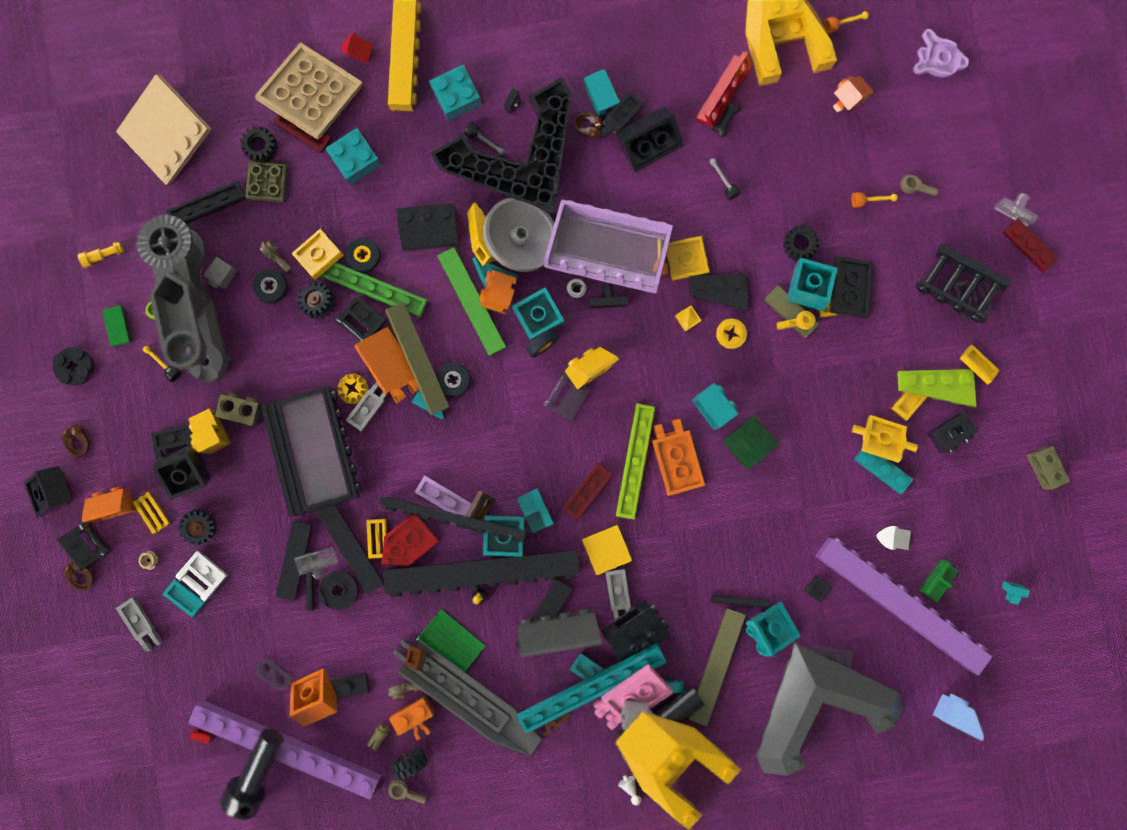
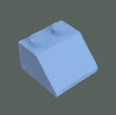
M942 694L933 715L983 740L984 736L975 710L968 707L969 702L953 694H950L949 697Z

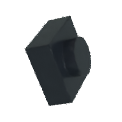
M512 88L504 102L505 111L512 113L514 109L519 107L521 99L518 90Z

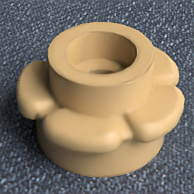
M153 551L142 553L139 557V565L143 569L152 570L158 563V556H155Z

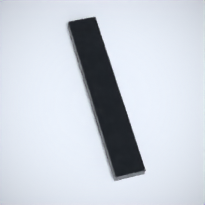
M325 486L307 495L311 504L332 499ZM335 505L317 510L316 513L366 594L383 585V580L370 559H368L367 554L338 507Z

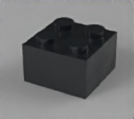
M192 445L158 458L151 467L170 501L206 487L211 479L200 456Z

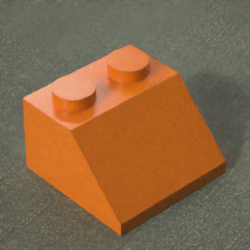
M123 486L110 489V493L98 492L92 494V498L85 499L82 522H99L135 512L131 489H123Z
M325 669L316 671L291 683L290 717L305 727L337 712V694Z

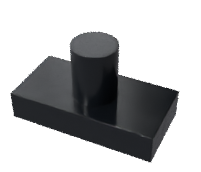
M613 284L602 285V298H589V309L627 308L628 297H614Z
M366 672L330 679L337 694V699L370 692Z

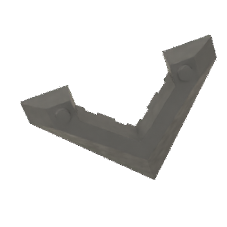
M794 642L791 659L787 662L783 681L780 683L770 712L771 718L769 724H766L762 736L763 741L760 749L757 750L756 757L763 773L790 775L805 768L799 751L822 702L866 716L869 725L877 734H880L895 727L905 709L898 691L890 689L876 680L867 678L855 670L834 660H829L825 656L813 650H808Z

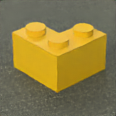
M210 408L188 419L190 422L189 428L193 433L190 435L192 438L191 445L198 453L212 454L231 444L220 419L215 417L216 411Z

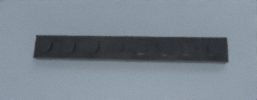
M380 497L379 504L386 506L385 509L396 512L397 509L403 510V514L411 516L417 513L421 514L420 518L432 520L433 517L437 518L439 523L448 525L450 522L457 523L456 527L468 529V526L475 528V532L486 533V531L493 532L492 536L504 538V535L511 536V540L516 542L530 539L531 531L391 497Z

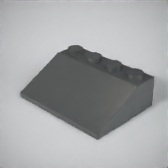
M589 608L580 609L575 614L562 612L554 618L551 615L540 616V620L532 621V618H525L520 620L521 623H517L521 657L602 644L595 613L590 611Z

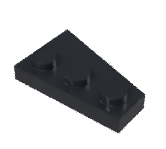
M746 273L689 276L690 297L748 312Z

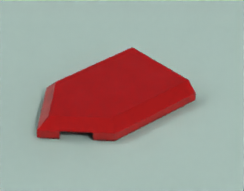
M414 513V516L410 515L384 536L381 564L410 566L437 544L439 540L420 517Z

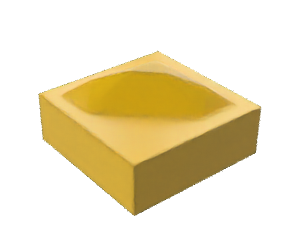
M692 305L675 315V318L685 332L701 322Z

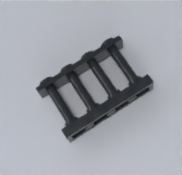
M941 243L935 255L939 260L924 281L919 278L915 287L918 288L917 290L920 293L935 297L934 299L937 302L950 305L955 312L964 313L970 316L969 318L972 321L984 324L988 318V315L984 313L997 291H1006L1011 279ZM945 263H950L956 269L944 288L941 290L933 286L932 283ZM967 272L972 275L973 279L961 298L957 299L949 293L961 274ZM984 281L991 288L976 309L967 304V301L978 284Z

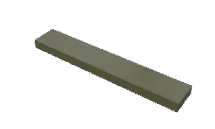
M402 303L387 308L385 312L430 415L448 409L447 400L405 304Z
M726 608L697 691L705 706L690 716L689 720L704 726L708 725L742 628L745 614Z

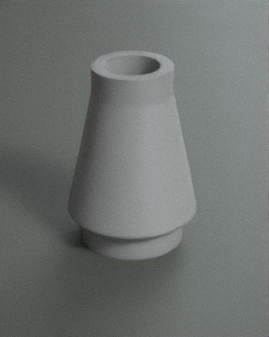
M573 279L568 283L567 291L572 297L579 298L585 294L586 284L580 279ZM574 289H579L580 292H579V293L573 292V290H574Z

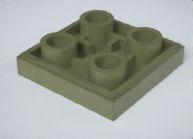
M249 161L245 198L247 200L285 203L288 165Z

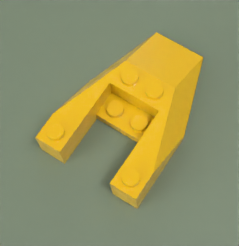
M748 0L746 37L759 86L778 82L782 74L774 45L804 38L813 73L832 69L837 61L832 41L818 14L808 0Z
M642 712L616 742L642 790L688 830L691 829L702 814L690 800L674 789L672 785L696 758L728 785L741 771L728 755L694 727L646 712Z

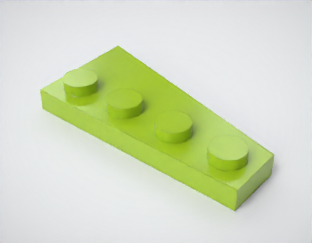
M971 369L897 372L898 389L901 392L927 396L953 404L966 405V407H976L974 372Z

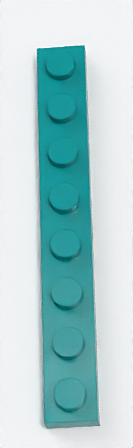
M655 644L649 649L643 650L517 714V720L525 733H528L609 692L649 664L655 669L667 663L658 644Z

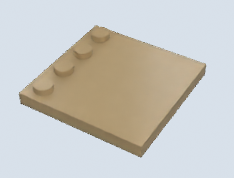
M300 42L257 92L255 98L319 140L363 85L362 81Z
M156 74L116 132L165 185H171L211 131V128L161 75Z

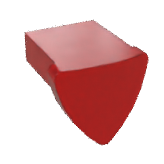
M351 33L342 43L341 50L343 53L366 63L369 60L373 44L358 37L357 34Z

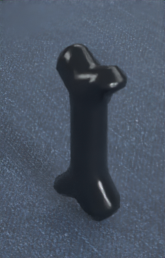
M730 101L721 122L715 125L714 128L712 127L713 131L719 132L721 137L726 136V127L732 115L740 112L739 107H735Z

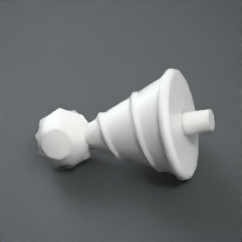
M624 775V780L620 781L618 786L632 796L631 802L637 806L642 800L636 793L635 776L627 778Z

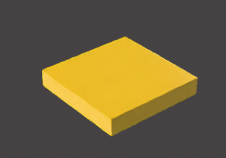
M321 229L292 253L314 280L344 256Z
M702 236L668 243L666 255L672 281L710 273Z
M618 525L582 539L596 575L632 561Z

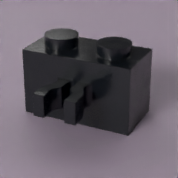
M961 412L927 433L939 453L947 452L949 454L958 448L957 445L962 441L966 443L973 439V434L978 432L966 412Z

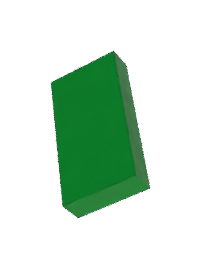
M120 305L102 310L110 346L117 347L132 343L123 306Z

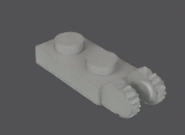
M375 382L370 390L368 389L346 419L347 422L363 432L390 394V392L386 395L382 393L380 397L377 396L375 392L380 388L377 382Z
M625 569L605 572L614 621L619 618L618 610L625 609L626 613L631 608Z
M136 597L130 598L116 608L133 637L140 643L145 652L152 650L150 642L145 638L146 635L149 634L150 638L158 646L163 643Z

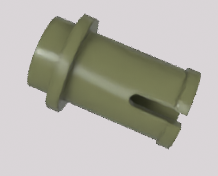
M382 723L376 726L374 735L367 743L369 747L373 745L371 749L378 751L385 737L390 734V728Z

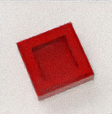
M196 728L191 732L189 739L209 744L215 739V734Z

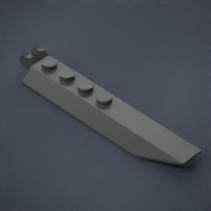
M404 639L400 642L406 649H409V645L413 646ZM420 640L417 647L427 651L422 671L403 664L398 673L491 742L531 755L542 739L534 730L525 733L517 720V714L519 713ZM395 649L394 655L405 662L407 656L402 651Z

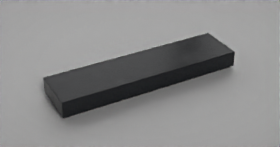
M235 181L166 211L168 215L175 216L185 224H188L241 202L246 198L238 181Z
M292 521L276 597L293 601L297 598L305 562V552H307L313 524Z
M555 580L533 615L532 621L540 620V616L551 615L552 618L556 617L573 589L561 581ZM519 640L515 644L518 648H520Z

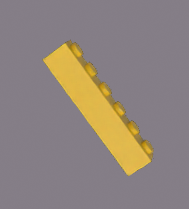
M418 0L393 1L388 92L390 110L413 111V105L417 103V94L414 93V86L417 87L418 76L415 75V68L419 66L416 50L420 48L417 32H420L421 29L418 14H421L422 11L421 2H418Z

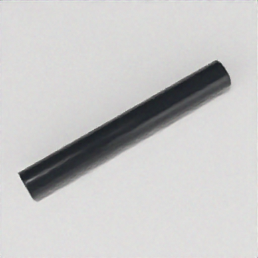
M305 552L306 611H313V552Z
M711 595V602L770 607V600Z

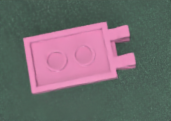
M648 664L601 696L602 700H598L593 704L597 709L595 714L599 718L605 715L608 720L607 726L613 730L621 723L620 715L624 701L647 702L650 709L673 694V691Z

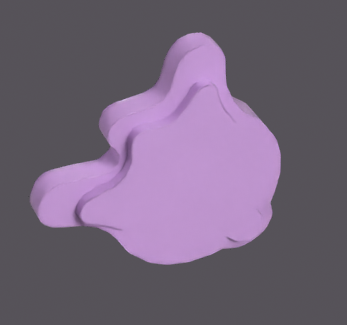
M931 29L925 30L922 37L927 48L921 47L917 52L920 61L913 68L916 75L930 73L938 77H948L959 70H964L968 66V58L962 52L960 53L954 41L939 38Z

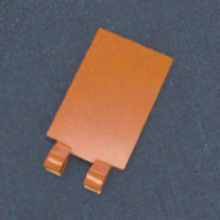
M388 327L355 344V349L385 395L390 392L394 401L399 403L406 398V395L401 390L404 386L407 385L412 394L419 391L402 348Z
M680 419L671 421L674 431L664 434L662 424L653 426L657 439L652 440L667 496L705 486L690 431H683Z

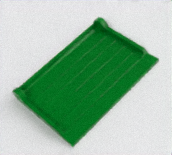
M442 609L416 639L418 643L422 640L464 672L485 647L481 641Z

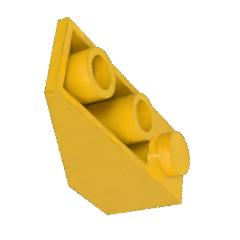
M475 202L467 212L472 251L482 266H485L496 259L491 255L485 244L483 226L486 217Z

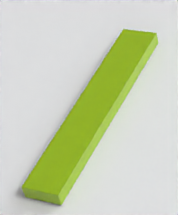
M636 403L616 510L617 517L635 520L654 418V406Z

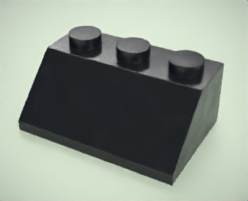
M665 106L615 133L620 148L634 172L684 146L674 114Z
M454 203L396 208L403 251L459 246Z

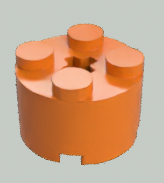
M495 270L492 272L488 271L485 282H487L486 289L482 288L479 297L481 300L480 305L505 314V309L508 310L514 294V289L511 286L512 283L516 284V277Z

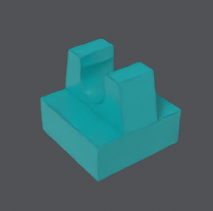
M1004 581L1002 588L1007 592L1005 599L1009 600L1010 603L1019 605L1021 597L1028 598L1030 590L1023 585Z

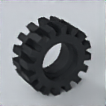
M252 126L251 131L249 128L246 129L248 133H243L242 136L244 138H240L242 143L240 147L243 153L253 162H263V160L269 162V157L273 159V153H277L275 148H278V144L272 133L265 127L263 129L262 126H258V128ZM258 138H262L266 142L265 148L261 151H255L252 148L253 142Z
M806 225L793 227L783 240L785 254L788 253V257H793L794 261L800 258L810 259L819 249L820 242L818 240L820 237L819 235L816 236L817 231H812V227L809 226L807 228ZM799 236L805 237L808 241L807 249L799 250L794 244L795 239Z

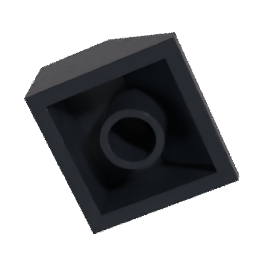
M60 466L36 471L24 481L36 517L63 508L72 502V493L66 486V477L64 472L61 471Z

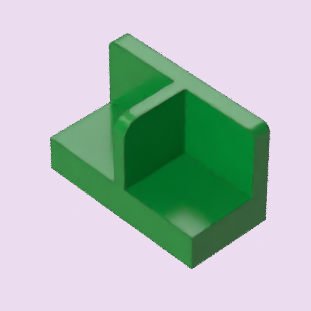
M940 559L919 592L938 603L946 589L953 588L950 583L958 573V570L952 567L949 561Z

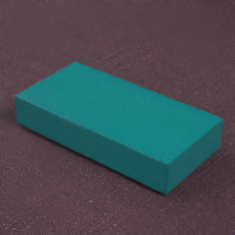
M177 578L172 581L162 594L192 618L206 604V602L200 599L199 595Z

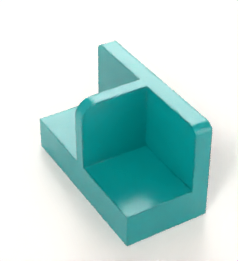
M604 69L584 77L583 85L598 116L606 115L607 109L619 104V99Z
M538 489L517 499L533 533L554 524Z

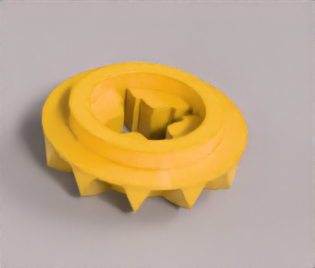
M737 319L724 320L719 324L716 332L719 344L729 349L740 347L747 337L744 324ZM734 327L733 330L734 334H736V337H732L730 341H728L729 335L726 334V331L729 332Z
M347 374L340 379L337 386L338 395L346 403L357 404L368 391V384L358 374ZM354 383H355V384H356L355 388L357 389V391H358L359 393H356V392H351V393H349V390H350V389L348 388V386H347L346 384L353 386Z

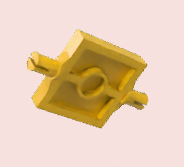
M870 415L865 428L855 424L852 428V432L863 435L861 451L897 463L901 461L904 449L916 452L918 448L917 444L907 442V426Z

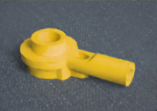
M802 311L795 319L777 322V329L796 326L797 328L808 330L814 326L815 317L809 311Z

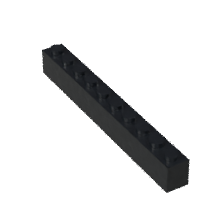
M577 550L383 571L385 594H391V597L403 596V592H410V595L422 594V590H429V593L441 592V588L457 591L460 590L461 586H468V589L480 588V584H487V587L499 586V582H507V585L518 584V580L534 583L538 582L537 578L553 581L557 580V576L572 579L576 578V574H580Z

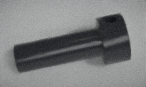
M690 685L653 715L683 723L705 706V703ZM623 728L616 733L618 739L626 731Z
M272 728L263 729L241 775L231 778L227 783L220 799V805L227 815L235 819L248 820L255 817L266 793L262 785L284 741V737L279 731Z

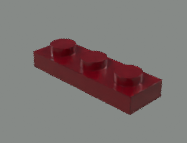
M279 114L274 120L277 126L320 154L324 152L332 140L331 136L326 133L318 140Z
M1018 218L1002 232L1042 273L1058 259Z
M597 463L562 509L578 520L612 477V474Z

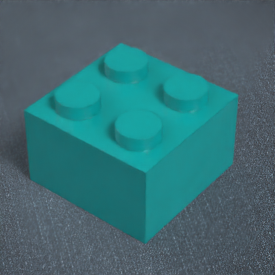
M464 65L429 81L448 121L481 106L480 97Z
M358 128L325 148L350 186L382 166Z
M800 258L794 267L786 301L824 311L830 303L837 268Z
M546 287L512 306L515 315L531 342L550 329L555 330L564 325V319Z
M715 383L692 399V402L713 430L719 429L738 415L736 405L733 401L727 400L724 396L726 394L724 389Z
M486 515L484 519L524 530L525 517ZM490 531L484 533L483 555L523 556L524 540L523 542H516L511 540V536L504 535V538L492 536L493 532Z

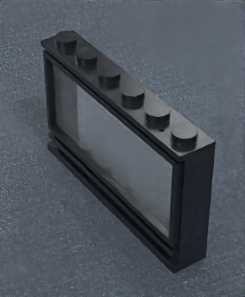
M328 385L261 405L290 517H297L361 498V484L359 481H356L355 477L357 469L355 463H352L350 459L352 450L345 440L347 431L340 419H343L340 408H337L335 402L338 401L337 393Z

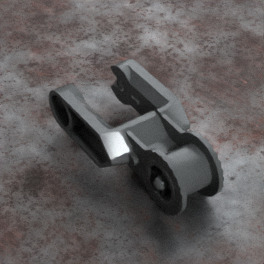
M171 215L154 217L148 220L139 231L137 249L140 257L148 265L152 266L156 285L150 293V299L162 353L165 360L171 366L180 370L188 369L199 380L216 382L227 372L228 357L216 305L210 296L205 293L201 278L200 267L204 263L206 256L205 244L202 238L181 219ZM184 349H186L187 352L186 356L183 354ZM208 358L209 364L204 366L203 362Z

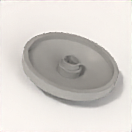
M515 197L504 199L497 203L486 216L483 226L485 244L491 255L503 266L519 272L534 271L544 266L554 222L543 209L519 201Z

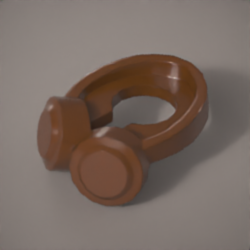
M588 112L579 114L574 120L576 130L582 135L590 136L592 140H596L601 136L599 133L605 124L601 116L597 117ZM588 119L595 126L592 128H581V122Z
M73 425L70 429L66 428L60 435L65 449L74 456H81L89 449V440L83 433L84 427L82 425ZM71 434L83 442L81 449L73 448Z
M73 562L68 564L63 571V576L67 578L68 583L76 590H87L94 580L91 570L87 567L83 571H79L80 574L87 576V582L81 584L77 582V575L73 571L78 570Z

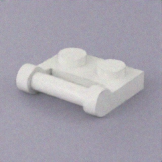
M199 550L195 552L178 572L176 578L179 581H184L201 596V600L206 602L226 579L228 574ZM191 571L209 588L205 590L188 575V572Z

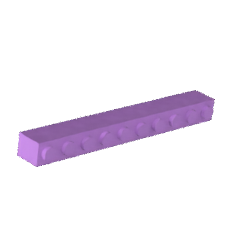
M828 538L815 555L816 558L971 673L980 675L992 658L987 653L988 649L980 643L975 644L970 641L972 639L970 635L963 631L961 633L955 629L956 625L949 620L943 621L939 618L940 613L931 607L927 609L923 606L924 602L918 597L914 596L912 598L907 594L908 590L902 585L898 584L896 586L891 582L893 579L890 576L877 572V567L871 562L867 561L865 563L860 559L861 555L853 549L850 551L844 547L845 543L840 539Z
M204 700L196 704L188 724L250 750H253L261 731L268 728ZM281 733L284 741L275 760L367 799L372 798L382 776L381 774Z

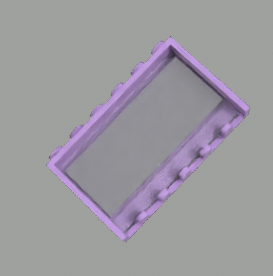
M561 199L546 251L544 267L656 294L673 225H669L666 222L652 221L645 217L631 216L628 213L613 212L610 209L596 208L589 204L583 205L572 200L566 201Z

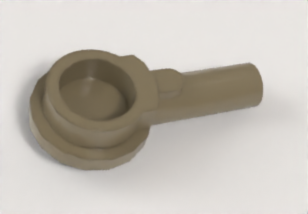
M906 175L901 180V189L906 193L911 194L917 190L936 196L938 193L937 188L922 184L921 180L915 175Z
M263 241L261 243L262 245L259 247L261 252L287 273L291 267L278 255L276 245L271 241Z
M411 683L401 684L389 688L388 697H393V700L405 697L404 693L421 689Z
M403 780L392 781L388 788L390 797L395 800L406 797L424 804L427 798L424 795L409 790L406 782Z

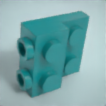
M782 602L776 603L765 612L759 613L745 622L748 626L746 628L748 635L757 642V651L765 657L775 655L801 636Z

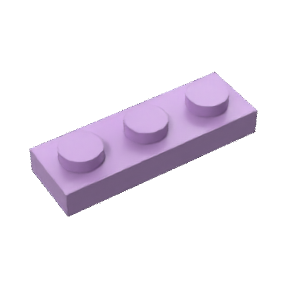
M425 475L415 490V493L443 510L461 515H466L472 504Z

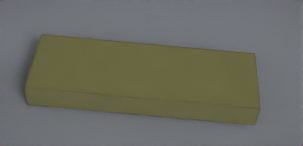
M777 285L764 300L785 320L795 319L800 312L805 310L797 303L786 301L788 294ZM815 320L814 326L808 330H803L796 326L793 328L804 338H807L819 323Z

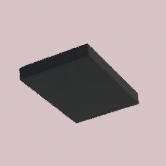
M835 257L834 267L837 268V273L831 295L830 313L868 318L873 262Z

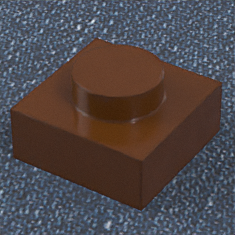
M409 645L404 665L422 671L427 651L417 646Z

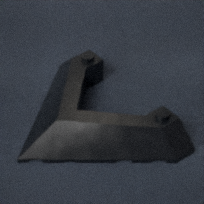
M561 77L529 96V103L537 115V122L525 164L474 151L464 134L430 154L441 171L511 198L515 197L519 201L554 214L572 93Z

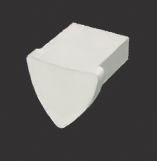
M891 526L880 531L877 534V538L885 547L891 550H896V548L909 550L911 531Z

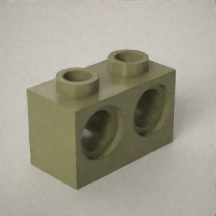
M229 392L227 396L220 395L215 417L258 427L262 412V404L257 403L258 399L246 397V400L239 399L240 395ZM233 402L234 408L229 412L227 405ZM251 406L253 412L250 416H247L245 411L247 407Z
M1053 446L1042 447L1026 455L1043 490H1053L1070 482Z

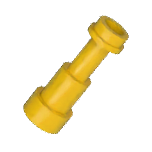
M120 241L113 242V246L102 250L96 249L91 252L79 253L78 259L83 268L92 266L93 263L103 260L106 256L114 253L120 255L124 252V248Z

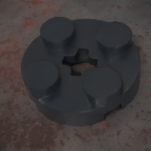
M70 347L53 357V371L61 383L79 386L90 379L88 377L94 371V361L91 355L84 350ZM72 362L78 365L75 367L74 372L70 369Z
M335 571L323 578L318 594L321 602L326 607L334 610H344L350 607L358 598L359 589L357 581L352 575L345 571ZM336 585L343 588L341 596L334 593Z

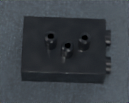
M643 600L601 630L604 638L621 661L643 650H647L655 644L661 643L670 636L666 630L669 628L663 617L661 619L657 617L659 611L653 603L649 605L646 600Z

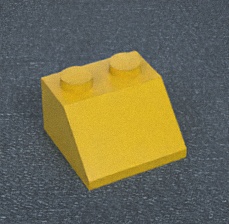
M598 347L595 350L590 348L583 353L584 357L581 359L576 357L571 360L565 372L578 390L608 371L619 359L602 347Z

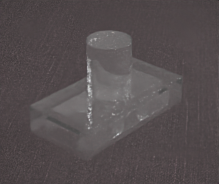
M1023 193L1018 195L1015 202L1004 197L994 207L997 211L1014 220L1018 218L1025 226L1034 223L1038 217L1037 214L1025 208L1030 197Z
M332 547L294 558L299 575L312 572L315 579H321L325 576L324 568L338 564Z

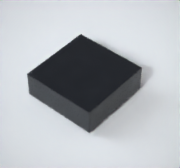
M815 575L804 591L818 602H821L832 587Z

